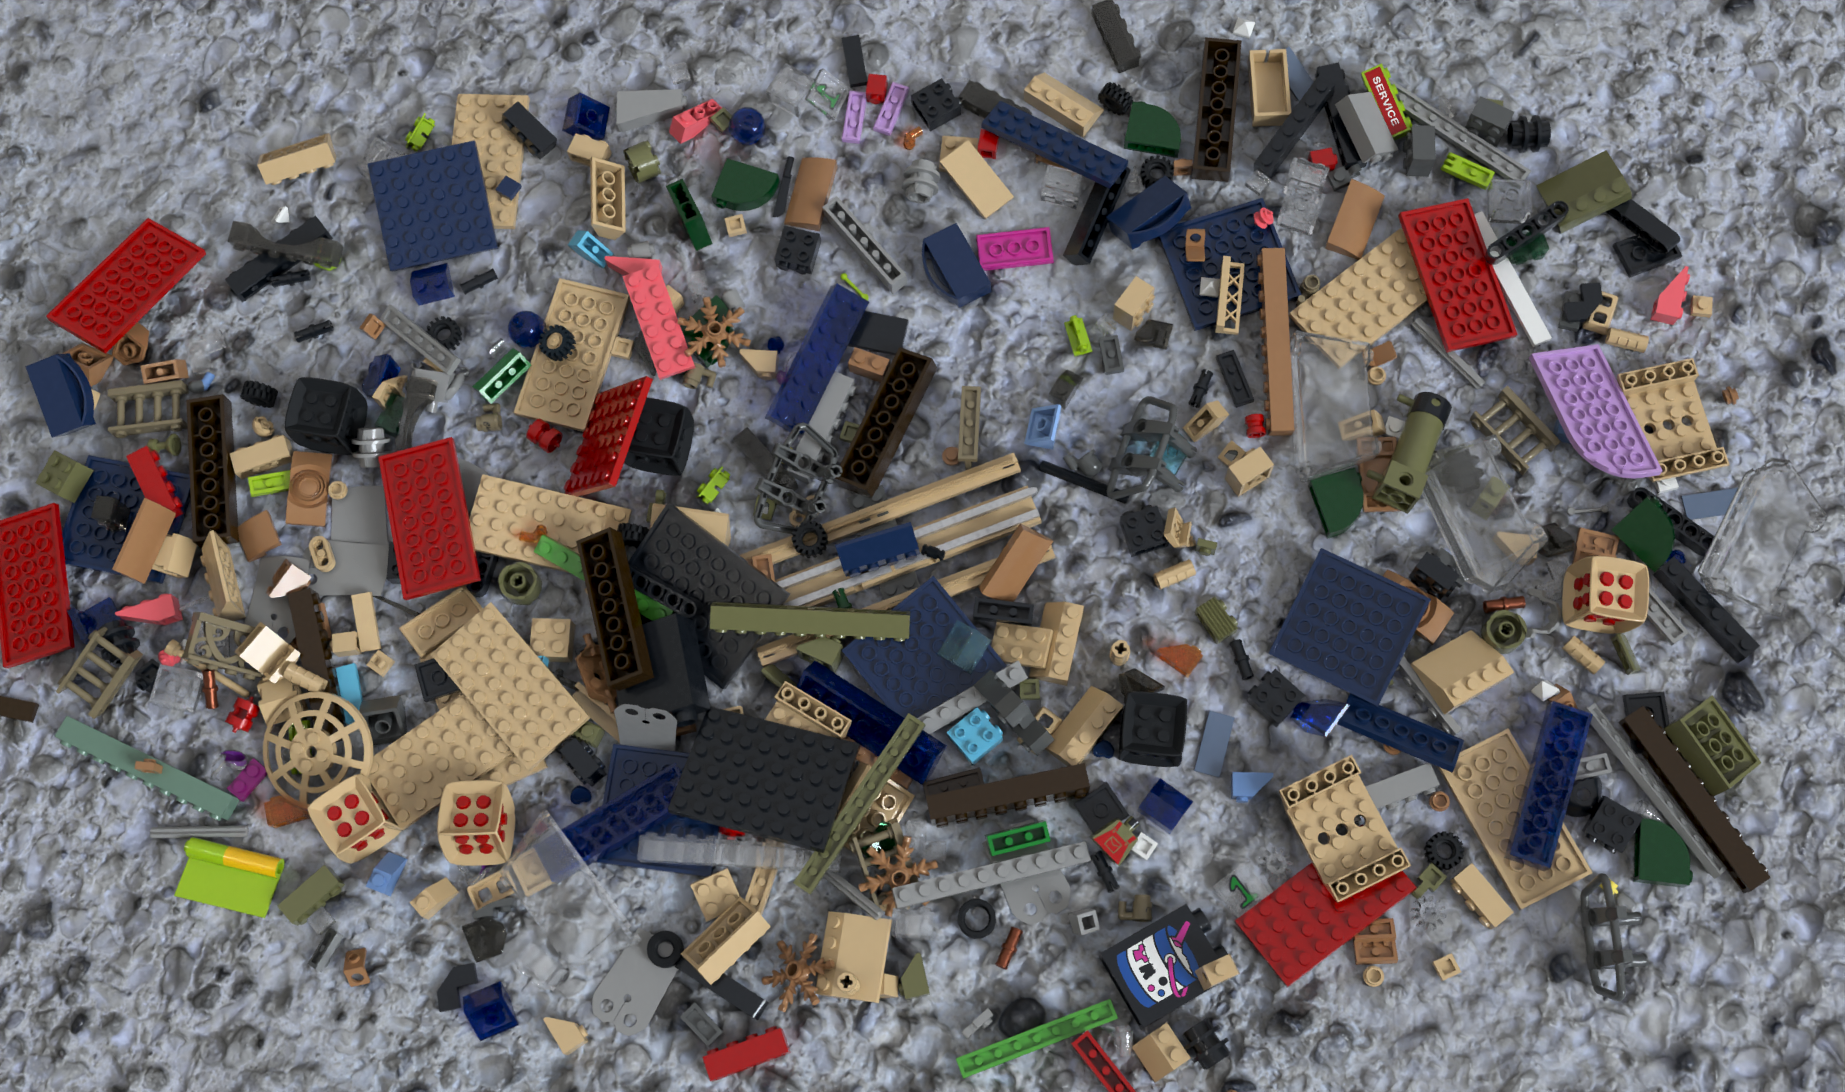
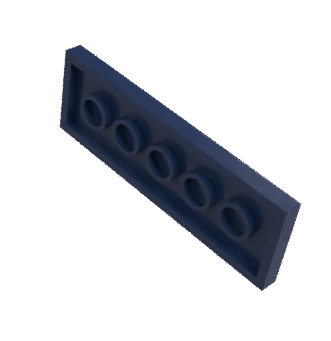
M1349 694L1337 725L1450 772H1453L1464 743L1463 739L1381 705L1377 707L1352 694Z

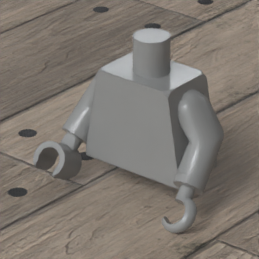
M420 362L419 367L412 363L413 371L411 372L409 384L417 399L427 400L425 411L437 413L438 402L447 403L448 400L452 399L463 384L464 376L469 375L470 370L467 367H461V370H466L467 372H461L457 375L453 373L450 376L445 372L426 370L422 362Z

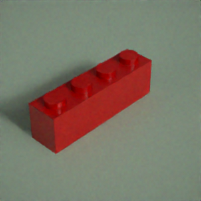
M146 445L127 455V460L145 498L176 513L175 518L182 515V502L173 493L175 488L171 481H168L166 478L168 473L158 461L161 459L158 452Z
M777 1026L766 1029V1033L760 1036L755 1033L745 1037L746 1041L738 1043V1040L726 1044L727 1048L719 1050L714 1048L707 1051V1055L702 1058L710 1081L714 1082L791 1053L783 1029H777Z
M1088 1030L1071 1043V1046L1107 1092H1136Z

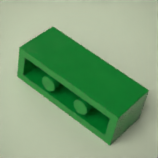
M512 348L472 387L484 400L492 404L532 365L519 351Z
M1044 820L985 835L989 855L991 856L1051 841L1047 824Z

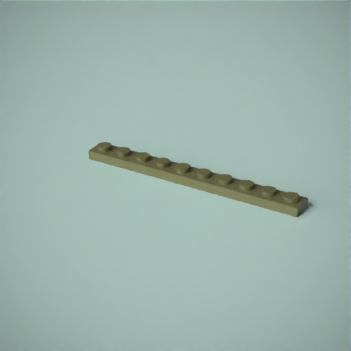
M908 713L835 820L824 853L814 851L793 882L808 894H812L926 724Z

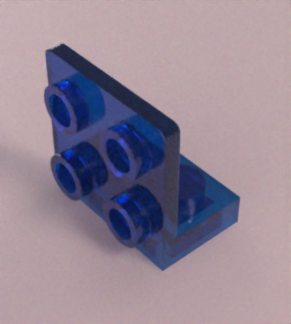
M110 597L85 611H80L74 607L67 611L82 643L85 645L90 641L88 637L95 629L98 631L102 625L108 622L122 620L115 615V612L118 610Z

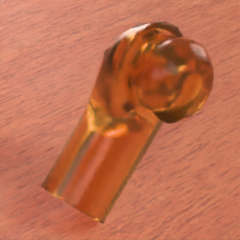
M920 126L905 134L903 142L905 149L912 150L915 147V139L923 134Z
M540 524L532 533L521 531L519 541L538 543L542 535H547L546 526Z

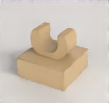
M378 650L371 657L367 666L384 677L395 661Z

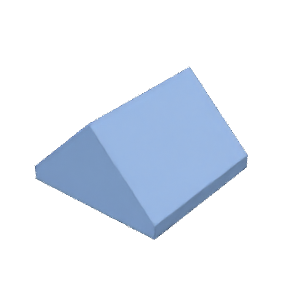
M1056 404L1032 408L1024 444L1053 450L1061 416V405Z

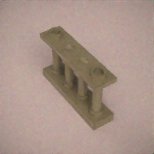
M182 380L108 389V397L117 403V426L108 427V431L116 438H126L129 435L170 430L179 432L182 429H186L187 423L180 418V396L182 394H189L188 386ZM172 396V420L162 421V398ZM153 398L154 422L143 423V401ZM135 400V424L125 425V403Z
M1507 385L1498 395L1499 402L1483 415L1475 411L1469 420L1476 430H1480L1511 463V467L1516 472L1524 475L1530 468L1526 463L1544 449L1552 452L1561 441ZM1503 407H1508L1513 412V415L1494 430L1486 421ZM1521 421L1526 426V429L1507 444L1500 435L1514 423ZM1530 435H1535L1540 443L1523 457H1520L1513 449Z
M106 627L98 631L95 629L89 635L88 639L90 641L67 675H63L58 681L59 687L56 690L59 694L69 689L91 704L90 707L92 709L88 715L94 719L104 713L143 656L138 650L131 654H126L103 637L108 630ZM97 644L121 659V663H123L121 667L115 668L93 653ZM87 659L111 675L112 680L110 683L103 682L83 667ZM79 674L98 687L102 694L99 698H95L72 681Z
M896 818L888 820L889 827L882 832L857 840L854 834L850 836L851 841L848 843L851 852H855L865 882H869L866 879L869 876L867 867L874 865L870 863L874 858L864 859L860 848L889 837L890 839L894 838L895 844H899L902 847L904 836L899 821ZM893 846L891 850L885 851L886 859L889 856L890 858L895 857V854L899 855L896 846ZM911 859L905 862L907 868H912L913 866ZM896 873L894 877L896 878L901 876V873ZM915 875L910 878L911 883L919 882ZM868 889L870 894L868 899L880 908L879 905L889 895L884 894L876 897L875 892L871 894V889Z

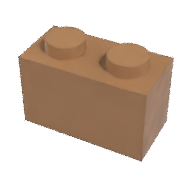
M856 347L848 362L849 372L880 383L890 366V359Z
M175 359L140 365L144 384L189 378L186 360Z

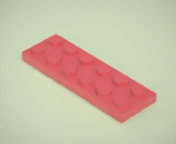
M658 264L622 276L659 380L694 369L695 365L692 357H687L684 354L688 346L682 329L677 324L678 318Z

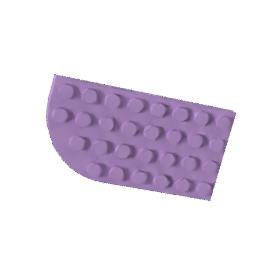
M1599 344L1532 353L1529 360L1571 445L1580 456L1594 467L1618 477L1636 479L1661 474L1663 470Z

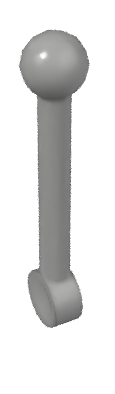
M1607 505L1586 509L1570 507L1567 510V514L1573 516L1575 513L1597 511L1606 513L1609 511V507Z

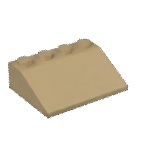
M214 530L209 531L202 547L203 555L200 558L202 565L206 566L207 573L204 575L207 584H210L211 588L208 591L209 597L212 602L214 601L215 605L213 614L214 616L231 621L246 618L230 548Z
M1472 630L1410 664L1444 715L1501 683L1514 673L1504 656Z
M859 763L847 784L836 819L871 769L870 765ZM889 779L852 834L857 837V840L887 830V827H889L888 820L896 818L900 822L915 795ZM849 838L846 844L844 845V848L851 851L848 843L849 841H851V838ZM889 838L860 848L863 858L871 857L866 852L870 846L875 848L880 854L881 849L885 847Z
M828 911L821 958L824 957V962L833 960L835 966L831 969H824V975L818 974L816 983L818 990L815 991V994L832 998L879 1003L892 920L884 918L874 920L870 916ZM844 972L853 973L860 982V989L854 995L844 994L837 985L838 977ZM850 980V982L845 983V986L848 987V985H852L853 982Z

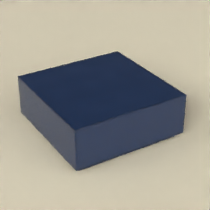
M505 176L495 190L512 201L522 186L510 177Z

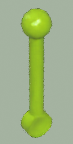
M846 273L840 275V278L845 280L861 296L863 302L869 300L868 295L863 294L847 278Z

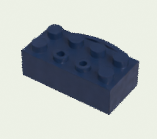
M1164 176L1106 216L1111 233L1133 250L1138 248L1143 242L1154 239L1169 231L1191 209L1187 192Z
M957 223L923 239L922 261L925 275L931 286L943 298L960 308L991 293V282ZM928 259L932 261L934 272L940 283L949 291L948 293L941 289L932 279L926 263Z
M70 353L56 354L25 366L52 438L66 436L96 424L93 417L94 399L91 386L83 370L71 358Z

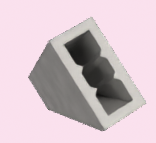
M682 89L617 91L616 124L619 132L629 131L666 120L684 112V107H687V96L683 95Z

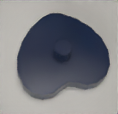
M1101 740L1094 745L1093 754L1096 757L1110 759L1114 755V747L1107 740Z
M576 786L571 792L570 800L573 804L577 805L581 802H589L592 795L587 788Z

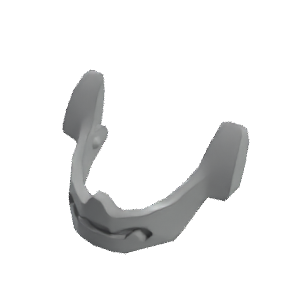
M1529 588L1527 594L1547 603L1552 612L1548 615L1549 623L1542 628H1527L1525 637L1534 639L1538 633L1550 634L1557 629L1562 620V611L1557 602L1546 597V591Z

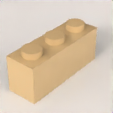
M276 435L270 440L254 443L253 446L238 448L235 452L230 453L234 472L241 479L291 463L293 456L291 442L285 435Z
M1473 863L1450 880L1452 889L1458 895L1461 894L1466 900V906L1479 915L1478 919L1484 927H1489L1491 930L1514 913Z

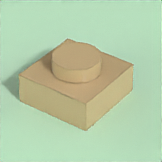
M742 214L724 218L729 237L747 233Z
M1693 295L1691 297L1690 316L1710 318L1712 315L1713 297Z
M616 337L611 355L630 360L635 342Z
M1452 953L1432 962L1441 982L1461 973Z

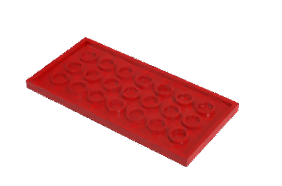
M1469 198L1400 212L1398 217L1446 353L1515 338L1518 334L1493 265L1485 260L1487 248Z
M147 218L53 308L46 317L50 322L106 354L206 255V252L203 248Z
M449 437L379 456L403 599L410 600L481 581L454 439Z
M56 503L0 520V643L4 668H12L75 648L59 504Z
M1311 862L1237 918L1235 923L1288 988L1411 894L1417 887L1403 871H1400L1337 903L1324 886Z

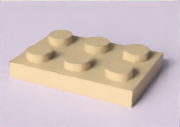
M997 622L991 647L1005 664H1012L1018 660L1021 666L1045 669L1054 631L1046 628Z

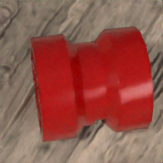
M1251 414L1245 417V424L1248 426L1246 430L1248 438H1259L1266 435V429L1263 427V414Z

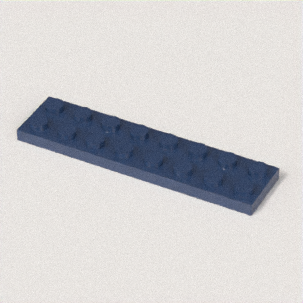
M1002 101L998 102L981 124V128L1109 189L1128 166V160Z

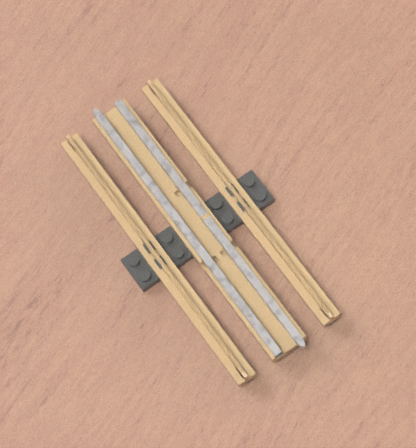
M1011 453L891 499H887L883 485H880L872 498L861 494L848 497L847 501L852 513L821 525L827 533L828 544L859 533L862 537L898 526L896 518L1021 472L1015 454ZM1014 464L1013 466L1003 469V467ZM1025 486L913 528L920 553L923 545L927 544L928 547L933 546L940 548V551L944 550L945 557L943 560L1012 535L1020 523L1029 528L1041 524L1039 512L1032 499V496L1038 492L1037 488ZM807 533L803 537V543L807 546H812L817 542V535L814 533ZM792 535L740 556L744 559H752V556L771 554L772 562L776 564L800 555V553L796 551L793 545ZM1052 545L1039 564L1055 558ZM919 554L912 560L902 559L895 565L887 566L886 564L879 566L878 570H866L856 577H850L845 575L838 556L776 579L775 583L790 593L783 605L820 607L836 601L832 592L836 590L839 593L838 588H844L846 596L879 585L884 600L862 609L892 610L920 587L915 571L940 562V559H933L927 557L926 554ZM997 558L937 581L950 597L980 586ZM792 634L756 649L764 668L798 655L796 650L798 645L821 637H814V634H806V636L802 637ZM826 635L827 638H830V636L834 637V635ZM775 653L774 655L764 658V656Z

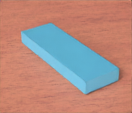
M352 663L337 667L336 673L341 697L352 703L359 710L363 696L357 665ZM343 708L346 723H354L353 717Z

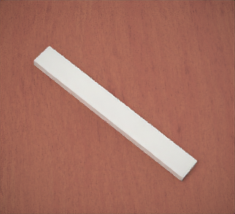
M1481 211L1474 215L1485 246L1488 249V246L1498 239L1484 213ZM1496 251L1490 252L1494 257L1499 256V253ZM1506 258L1500 263L1493 265L1500 287L1532 346L1535 347L1550 341L1552 337L1509 259Z

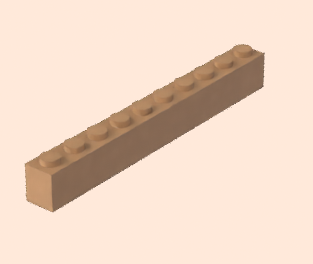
M1262 248L1260 255H1257V266H1260L1258 284H1261L1258 299L1259 302H1262L1259 318L1263 320L1260 336L1264 338V345L1261 346V355L1265 356V363L1262 364V374L1266 375V382H1263V392L1267 393V400H1264V411L1268 413V418L1265 419V429L1268 430L1269 436L1292 435L1295 428L1285 248Z

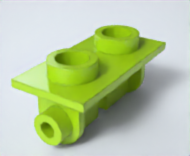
M424 113L422 118L418 116L413 125L416 127L413 132L410 131L405 138V141H407L406 148L411 145L412 150L416 152L421 150L427 140L421 134L429 136L435 127L433 119H425L426 113Z
M1076 315L1071 316L1070 321L1064 322L1074 357L1093 352L1083 319L1077 318Z
M722 466L718 469L714 468L708 475L710 478L706 484L703 482L696 490L698 492L696 498L702 496V502L707 505L709 502L712 503L719 493L714 487L717 486L722 489L730 480V474L727 471H721L723 469Z

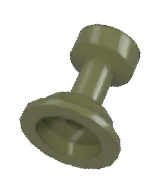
M171 434L166 439V442L150 439L147 443L150 449L156 450L158 453L160 450L166 449L173 456H178L181 452V441L177 434Z

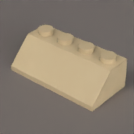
M1045 72L1034 76L1024 89L1025 102L1081 137L1086 135L1104 111L1100 106Z
M327 133L262 154L259 157L257 166L265 184L271 183L276 185L281 183L283 179H295L301 173L306 172V174L315 172L317 168L333 166L336 162V154L331 136Z
M591 157V226L599 237L616 240L626 232L625 166Z
M653 503L650 528L666 505ZM677 507L729 547L731 540L729 514Z
M1069 602L1045 603L1040 628L1052 629L1054 631L1046 668L1031 667L1029 678L1067 686L1084 611L1083 605Z
M1091 686L1052 734L1055 740L1045 750L1066 766L1081 764L1094 745L1123 711L1124 705L1108 693Z
M740 896L681 955L712 985L771 926L754 907Z

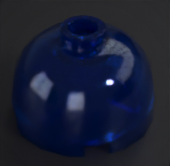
M742 107L731 116L729 132L733 139L740 141L744 145H752L757 143L763 136L765 120L757 109Z
M520 311L510 319L508 335L519 347L525 349L524 347L532 348L539 343V339H543L540 335L541 333L545 334L543 330L544 326L546 327V323L542 317L532 311Z

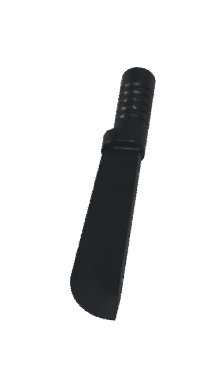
M788 156L773 217H779L785 211L792 177L791 170L794 162V157Z

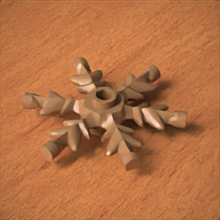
M710 297L703 298L705 308L701 307L700 309L706 314V316H703L708 320L706 325H702L700 320L696 322L691 316H689V320L682 317L678 319L677 324L687 326L685 331L695 329L694 333L698 331L703 333L702 338L695 337L698 341L688 342L691 347L686 349L684 354L687 357H690L695 351H697V354H700L702 346L706 349V342H711L714 344L711 350H714L712 359L717 357L718 366L722 368L726 366L724 356L728 357V354L723 350L726 347L721 344L723 339H727L729 345L732 341L737 348L740 347L739 343L747 347L750 346V339L741 338L744 335L743 333L734 334L735 331L727 333L725 330L727 326L734 327L731 323L740 322L741 320L737 318L745 312L741 307L733 313L731 310H728L726 318L722 316V322H718L715 320L718 314H714L717 306L714 305L712 307Z
M904 835L902 847L899 844L896 845L899 855L895 854L898 862L894 865L890 864V856L886 859L883 849H881L879 854L875 848L870 846L866 851L874 858L870 863L880 865L878 869H885L886 875L881 877L876 874L877 878L867 876L866 879L869 882L858 884L859 890L863 892L871 889L870 893L873 894L879 886L882 890L884 884H889L891 889L911 884V876L915 875L920 878L919 874L929 876L928 870L938 868L937 862L934 860L925 864L926 859L924 858L917 866L916 862H914L912 868H907L905 862L911 859L907 856L914 850L913 847L909 848L912 839L910 836ZM900 872L901 876L899 878H895L894 875ZM890 890L885 893L889 896L882 904H887L885 915L892 917L895 902Z
M810 933L808 943L803 941V952L800 951L801 958L798 961L795 960L796 952L792 954V945H789L787 948L783 940L779 941L777 946L782 954L778 957L785 960L783 964H788L785 972L783 969H780V973L772 970V976L762 978L763 985L773 983V988L779 983L782 985L786 979L789 980V986L784 988L786 991L779 997V1000L783 999L778 1008L782 1012H786L788 1002L793 1004V994H796L795 987L798 984L801 985L800 993L804 992V1001L809 998L812 1005H817L820 1000L814 992L818 988L811 985L813 981H807L809 974L812 973L816 976L817 972L824 975V969H831L835 966L833 960L824 962V957L819 959L817 963L814 960L810 966L807 965V959L812 957L810 954L817 948L813 944L818 936Z

